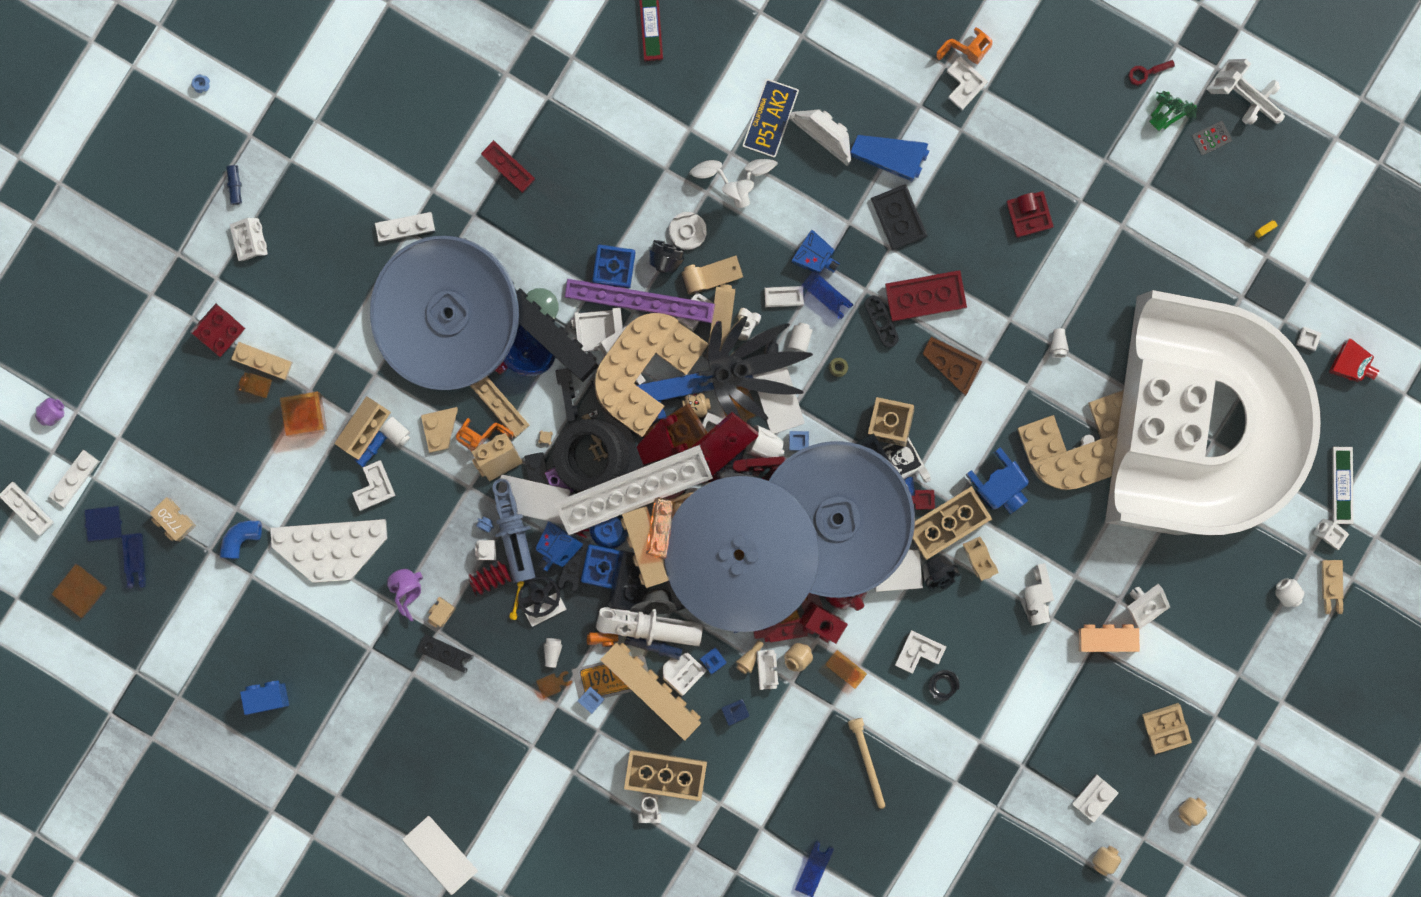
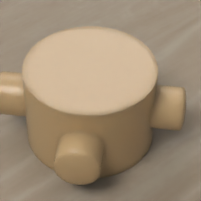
M541 430L538 442L551 445L553 433Z

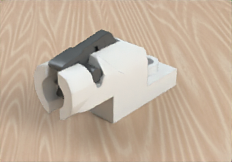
M1045 563L1035 565L1034 576L1036 581L1039 580L1040 584L1025 587L1024 598L1021 600L1022 607L1032 626L1050 622L1049 605L1046 606V602L1055 601Z

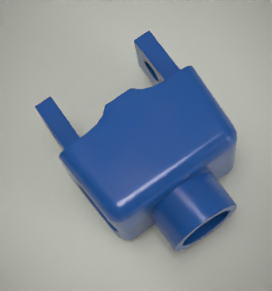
M1000 447L994 453L1006 468L997 469L990 475L988 482L984 485L972 470L965 475L977 489L975 491L976 494L991 510H995L1003 505L1008 513L1012 514L1028 501L1021 490L1028 485L1029 481L1016 461L1012 462Z

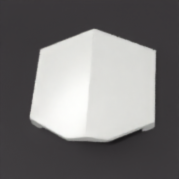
M689 653L681 655L680 660L670 658L663 665V679L683 696L707 670Z

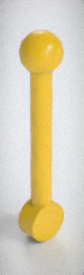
M524 581L517 582L518 590L516 594L513 612H511L509 616L512 620H516L518 617L516 613L518 607V594L521 587L524 585Z

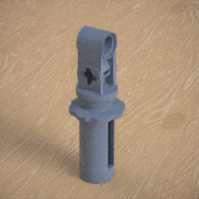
M498 479L493 484L495 504L500 517L496 520L497 524H499L500 532L495 534V537L502 536L501 539H503L513 583L535 578L525 530L531 529V527L524 526L522 523L523 515L518 514L510 482L507 479ZM499 482L507 484V490L504 493H500L497 490ZM513 533H516L525 570H519L511 537Z

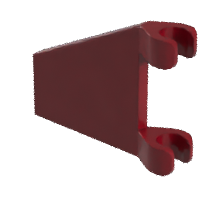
M675 414L661 419L637 446L643 465L688 450L686 443L674 447L666 426L678 421Z

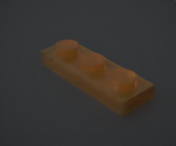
M660 497L655 498L646 554L660 559L667 557L675 502Z

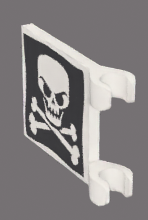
M909 437L906 447L890 444L883 448L903 479L919 472L924 483L931 480L928 470L921 461Z

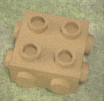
M506 433L495 436L490 442L481 444L472 451L475 457L472 461L482 477L486 476L489 481L523 463Z

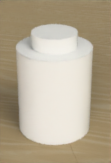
M804 323L794 325L788 348L799 352H807L813 331L809 329L810 325Z
M391 417L380 429L396 446L400 444L403 446L410 439L408 436L410 432L394 417Z

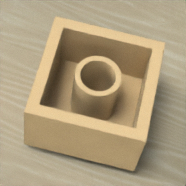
M876 397L868 436L874 433L878 441L906 447L914 414V405Z

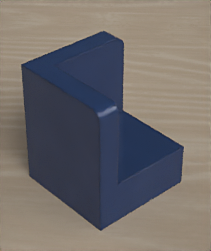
M743 699L721 707L729 726L749 717Z

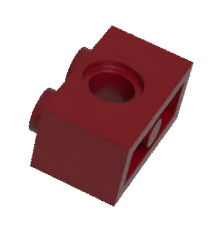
M813 602L810 603L800 620L804 625L803 629L812 635L814 632L819 634V638L826 643L832 641L837 644L848 626L842 618ZM826 621L825 626L820 628V624Z

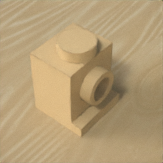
M441 597L437 598L439 604L435 603L428 612L431 615L428 617L427 622L436 628L438 625L443 627L456 609Z

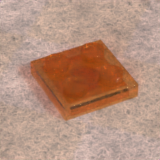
M75 564L52 595L79 617L84 618L107 587L81 566Z

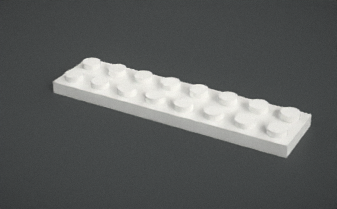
M698 445L554 503L568 535H571L713 479L701 447Z

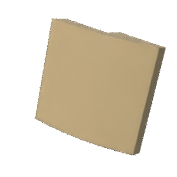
M1179 703L1142 714L1154 754L1192 743Z

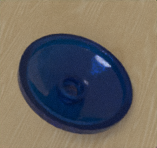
M518 325L513 345L503 362L517 374L538 376L547 372L552 367L555 357L521 325Z

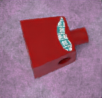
M1349 338L1344 341L1329 373L1360 382L1364 376L1374 380L1379 370L1371 366L1374 356Z

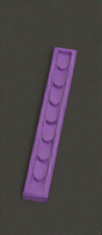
M567 279L564 296L570 299L651 313H661L712 323L715 308L713 303Z

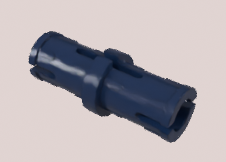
M238 165L226 166L228 177L226 186L229 189L230 205L242 204L240 188L242 187V182H240Z

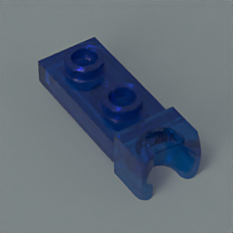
M815 271L801 285L840 320L844 317V314L840 311V306L844 305L847 308L853 306L850 300Z
M819 840L815 841L795 887L796 891L810 897L814 896L834 851V848L829 846L826 852H821L819 850Z

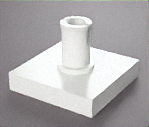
M1159 584L1146 593L1140 587L1135 588L1137 593L1134 590L1130 593V596L1135 601L1127 608L1139 630L1170 608L1164 590Z

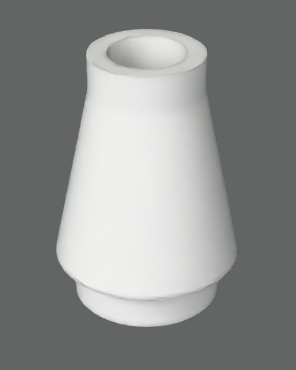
M1054 329L1050 348L1052 357H1067L1069 348L1065 329Z
M546 638V643H544L546 667L557 666L563 646L560 639Z

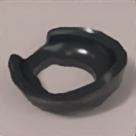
M950 670L936 672L929 682V692L933 698L939 701L949 700L960 688L958 677ZM940 678H947L951 682L953 689L950 693L945 694L937 690L936 683Z

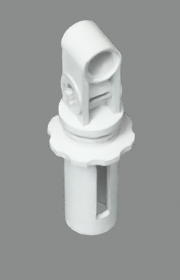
M604 607L599 611L596 628L601 633L630 636L635 639L645 638L649 646L652 640L699 646L703 624L658 617V615L656 616V609H652L650 615L643 614V612L636 613Z

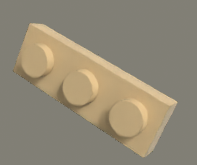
M238 342L232 356V360L284 380L287 379L293 364L291 361Z

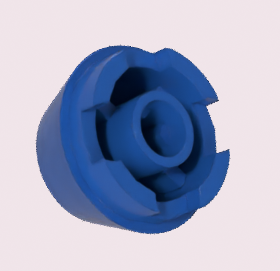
M619 515L591 526L590 534L593 541L598 546L609 549L620 546L628 535L627 529L624 530L621 523L623 516Z

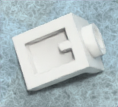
M1322 519L1313 533L1316 537L1322 538L1337 550L1340 549L1349 535L1335 522L1327 519Z

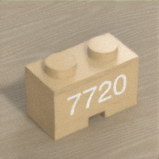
M166 497L150 512L153 517L151 520L158 527L162 526L166 530L164 534L171 541L180 542L196 525L187 515L180 514L178 512L180 508L171 498Z

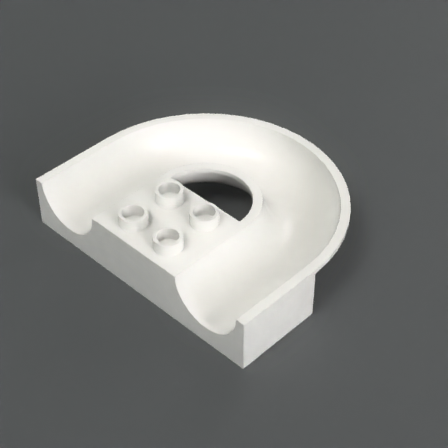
M1154 290L1137 296L1105 523L1173 535H1224L1252 528L1268 520L1285 507L1297 494L1312 468L1317 453L1320 437V407L1316 388L1306 363L1293 344L1276 327L1252 312L1223 303ZM1215 381H1218L1230 387L1240 398L1246 415L1245 430L1241 440L1231 451L1218 457H1205Z

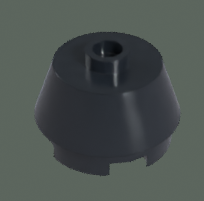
M654 240L653 244L649 247V264L662 273L676 272L685 260V250L675 244L672 246L665 244V241Z
M945 555L931 558L922 567L924 585L928 587L930 592H935V588L941 587L942 590L948 588L956 582L954 578L960 576L959 567Z

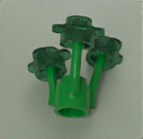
M1156 92L1158 96L1155 100L1160 103L1151 114L1152 118L1149 122L1159 132L1185 115L1188 119L1192 117L1197 118L1196 112L1198 110L1193 102L1188 103L1185 100L1184 104L1179 97L1173 98L1170 92ZM1163 105L1169 108L1165 114L1162 111L1158 114ZM1172 112L1177 115L1171 120L1168 118Z

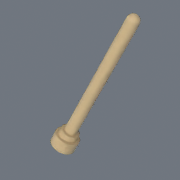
M863 718L848 721L849 729L856 735L878 808L883 809L885 802L862 731L864 730Z

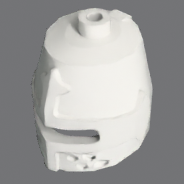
M758 425L752 427L758 432L759 436L746 447L747 454L756 458L783 456V441L772 431Z

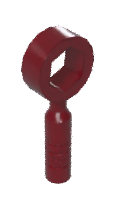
M1173 60L1153 66L1149 70L1140 65L1135 66L1129 72V81L1136 86L1142 85L1148 79L1149 74H1156L1173 68L1175 63ZM1137 70L1142 72L1143 79L1140 81L1134 79L1133 72Z

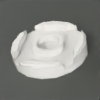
M682 212L676 215L669 226V236L672 243L684 250H693L699 247L707 235L704 220L693 212Z

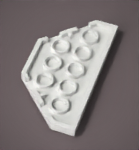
M386 519L270 528L272 548L312 583L352 580L388 539Z

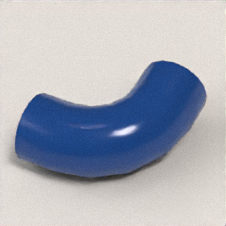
M244 521L231 527L223 537L220 558L239 559L240 546L245 540H260L262 535L261 521Z

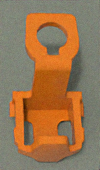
M976 27L974 33L977 37L968 47L954 39H949L937 51V59L941 60L950 48L954 47L966 54L968 59L978 65L984 55L991 49L993 41L987 34Z
M469 418L466 419L456 434V440L471 452L479 445L484 444V441L496 429L502 434L506 433L510 439L514 437V433L499 423L492 424L481 436L468 428L471 422ZM460 437H463L464 439L468 440L470 444L460 439Z

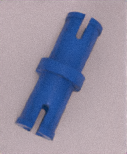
M378 431L360 459L355 458L354 461L364 467L369 459L378 453L377 450L387 437Z

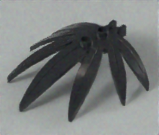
M743 316L731 328L722 343L721 349L722 323L717 321L708 341L707 357L710 369L705 372L698 371L696 375L711 376L704 379L703 382H698V384L702 387L708 385V383H713L717 400L727 416L733 412L741 419L736 406L729 397L730 395L745 410L760 418L769 419L764 411L747 395L737 390L736 386L770 394L791 395L804 393L803 390L780 382L745 377L790 366L813 356V353L799 351L772 352L741 360V358L751 354L778 336L790 326L789 323L772 327L757 334L743 343L729 356V352L737 342L748 317Z

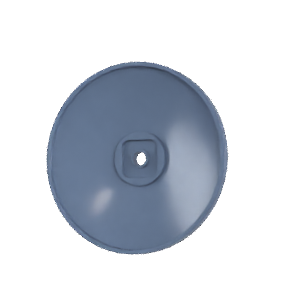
M432 236L405 246L385 264L372 291L370 323L379 351L398 374L410 382L425 388L453 390L464 388L483 380L503 362L513 345L517 333L519 320L518 299L508 272L491 252L479 244L464 238ZM448 307L453 310L451 318L445 316V310Z
M844 441L822 442L794 453L771 476L770 482L787 490L802 504L816 530L819 543V566L815 582L809 593L837 598L859 595L882 584L902 564L914 536V504L902 475L881 454L856 443ZM836 513H840L844 517V521L841 524H836L833 521V516Z
M727 477L699 488L678 508L669 525L665 539V568L676 596L689 612L698 619L722 630L733 632L757 631L781 622L791 615L806 599L818 572L819 543L815 527L807 511L787 490L775 483L757 477ZM737 549L744 552L743 560H737L734 557V552Z

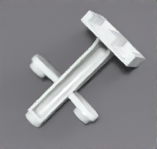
M1229 59L1207 87V90L1211 94H1229L1233 89L1249 101L1251 106L1242 118L1245 124L1251 125L1257 120L1258 116L1256 114L1258 110L1276 124L1281 123L1285 117L1283 112L1267 99L1271 94L1274 95L1279 91V82L1272 80L1260 93L1243 78V74L1251 63L1247 59Z

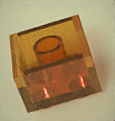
M320 392L280 398L287 437L327 431L322 394Z

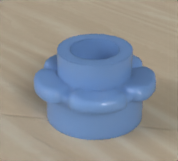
M196 75L191 82L192 88L197 93L207 91L210 88V80L207 76Z
M486 517L477 519L478 523L476 526L481 530L490 533L491 529H494L493 521Z

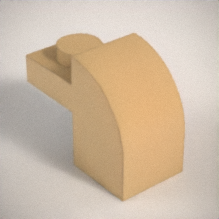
M981 537L963 544L968 560L976 576L981 581L999 573Z

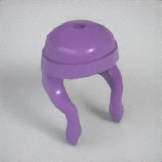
M400 569L388 577L387 586L390 592L397 593L395 603L398 611L410 621H414L407 606L421 594L419 581L423 579L421 572L414 574L411 570ZM406 594V600L402 606L399 600Z

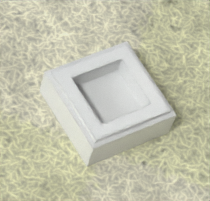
M1302 327L1296 345L1315 352L1322 333Z

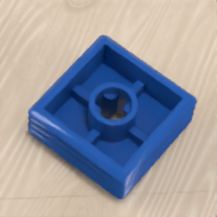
M598 245L593 283L631 288L635 250ZM613 262H616L619 269L612 271L609 265H613Z
M588 545L581 582L612 589L620 551ZM606 562V566H609V569L602 573L598 565Z

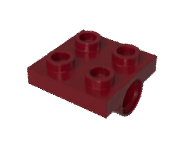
M1044 191L1024 194L1006 201L1016 238L1054 228Z
M215 303L190 332L221 357L246 328Z

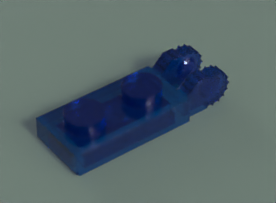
M143 533L122 535L128 588L134 587L132 573L138 572L140 587H145L146 578L144 572L146 570Z

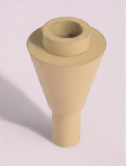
M757 640L753 648L735 662L738 665L736 668L744 674L747 672L751 673L757 659V651L761 650L764 643Z

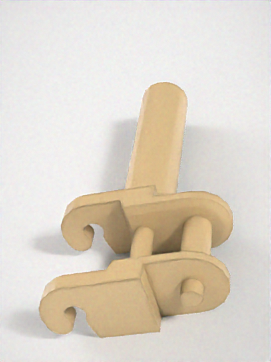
M589 414L582 416L583 420L591 419ZM591 435L593 441L597 443L594 446L593 444L590 445L591 447L588 449L594 453L596 457L594 461H601L600 458L602 457L604 459L608 458V454L602 447V441L596 436ZM598 446L600 447L603 453L600 456L596 450V447Z

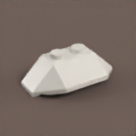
M808 110L792 112L789 119L846 166L850 164L849 135L846 132L845 126L832 121L833 117L826 111Z

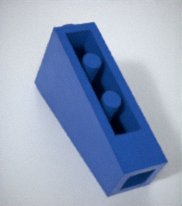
M857 135L850 155L853 158L913 182L914 177H919L922 170L919 165L922 160L926 161L930 150H927L928 144L925 142Z

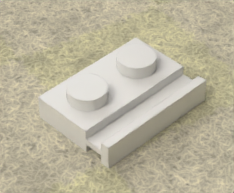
M1096 774L1072 802V805L1092 822H1095L1118 795V792Z

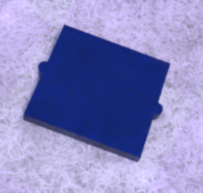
M119 506L85 510L86 524L84 526L87 527L88 541L122 537V520H120Z

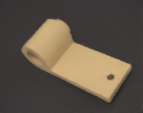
M737 256L703 267L689 265L684 267V271L681 272L688 295L743 278Z

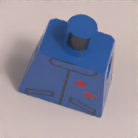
M812 229L791 262L819 275L824 267L834 273L840 263L831 258L835 250Z
M549 521L536 547V550L544 555L538 565L546 571L549 570L553 563L563 567L582 547L583 543L572 535H568L558 525Z

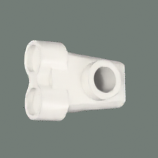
M741 308L737 318L739 320L743 316L748 318L738 339L745 341L750 338L754 327L759 325L761 315Z
M642 794L641 813L638 814V823H661L657 794ZM648 799L653 800L654 804L652 806L646 804Z

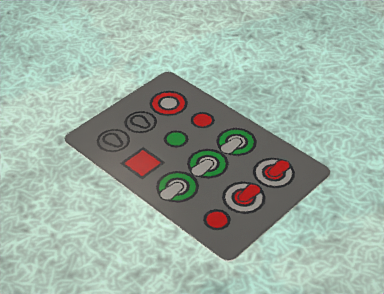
M1223 121L1192 135L1202 155L1232 141Z

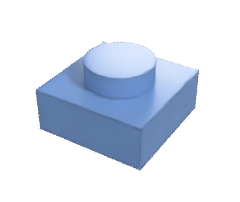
M809 431L789 432V451H800L809 446Z
M589 687L578 702L593 714L605 699L592 687Z

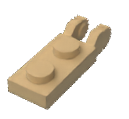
M1322 560V599H1324L1325 614L1331 613L1330 599H1336L1337 614H1343V560Z

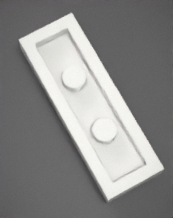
M431 212L375 223L379 243L435 232Z
M83 450L49 494V497L66 508L100 461Z
M11 482L0 493V498L39 536L54 523L14 482Z

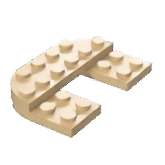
M650 313L633 320L624 329L599 364L594 379L596 397L602 408L641 438L664 407L663 404L634 384L654 354H657L681 373L687 375L708 346L707 342L679 323V320L661 313Z
M1124 390L1088 403L1101 438L1092 443L1066 451L1054 415L1017 428L1030 467L1043 483L1056 489L1070 490L1112 476Z

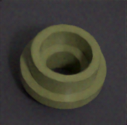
M835 358L829 364V371L835 377H842L848 371V364L842 358ZM840 364L842 370L837 371L835 365Z

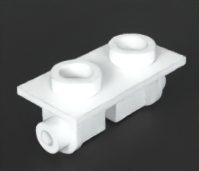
M774 650L757 651L760 690L777 689L779 684L777 671H773V667H777V653Z

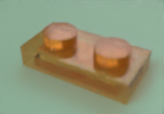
M838 650L835 651L825 664L855 689L867 675L866 672Z

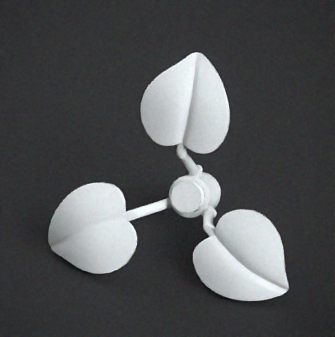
M770 159L751 161L745 166V171L748 172L747 179L731 183L728 182L720 169L722 163L715 160L704 161L696 165L689 174L697 178H708L719 173L725 182L722 192L734 199L737 208H743L750 204L748 193L754 188V182L750 181V177L752 175L760 176L769 172L778 162Z

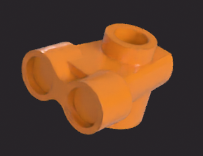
M601 632L587 634L588 645L602 644V647H612L614 643L618 642L617 634Z

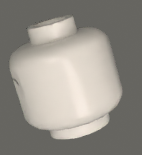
M1285 578L1276 585L1275 595L1285 607H1297L1302 603L1304 591L1295 579Z

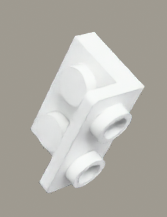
M245 218L229 224L238 261H245L256 256L268 254L267 245L262 233V225L258 218Z

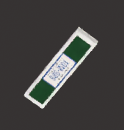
M1332 447L1333 522L1336 524H1354L1353 447Z

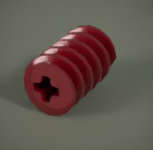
M497 561V568L490 564V571L483 567V574L476 570V577H473L470 573L468 574L470 585L476 597V591L482 595L484 594V588L487 591H491V585L494 588H498V582L501 585H505V578L512 582L505 564L502 565L499 561Z

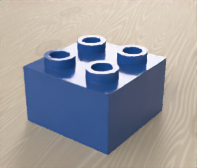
M279 681L264 683L265 687H260V684L245 687L246 691L240 692L244 714L248 715L289 706L285 683L280 684Z

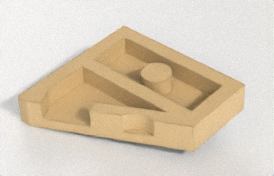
M457 407L421 415L429 453L449 449L458 413Z

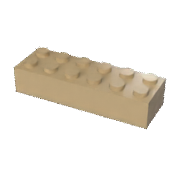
M615 643L600 660L680 737L686 740L701 724L699 721L701 716L693 709L689 711L685 707L687 703L680 696L675 698L671 694L673 690L666 683L663 685L657 681L659 676L651 669L647 671L643 667L645 663L638 656L633 658L629 654L631 650L624 643Z

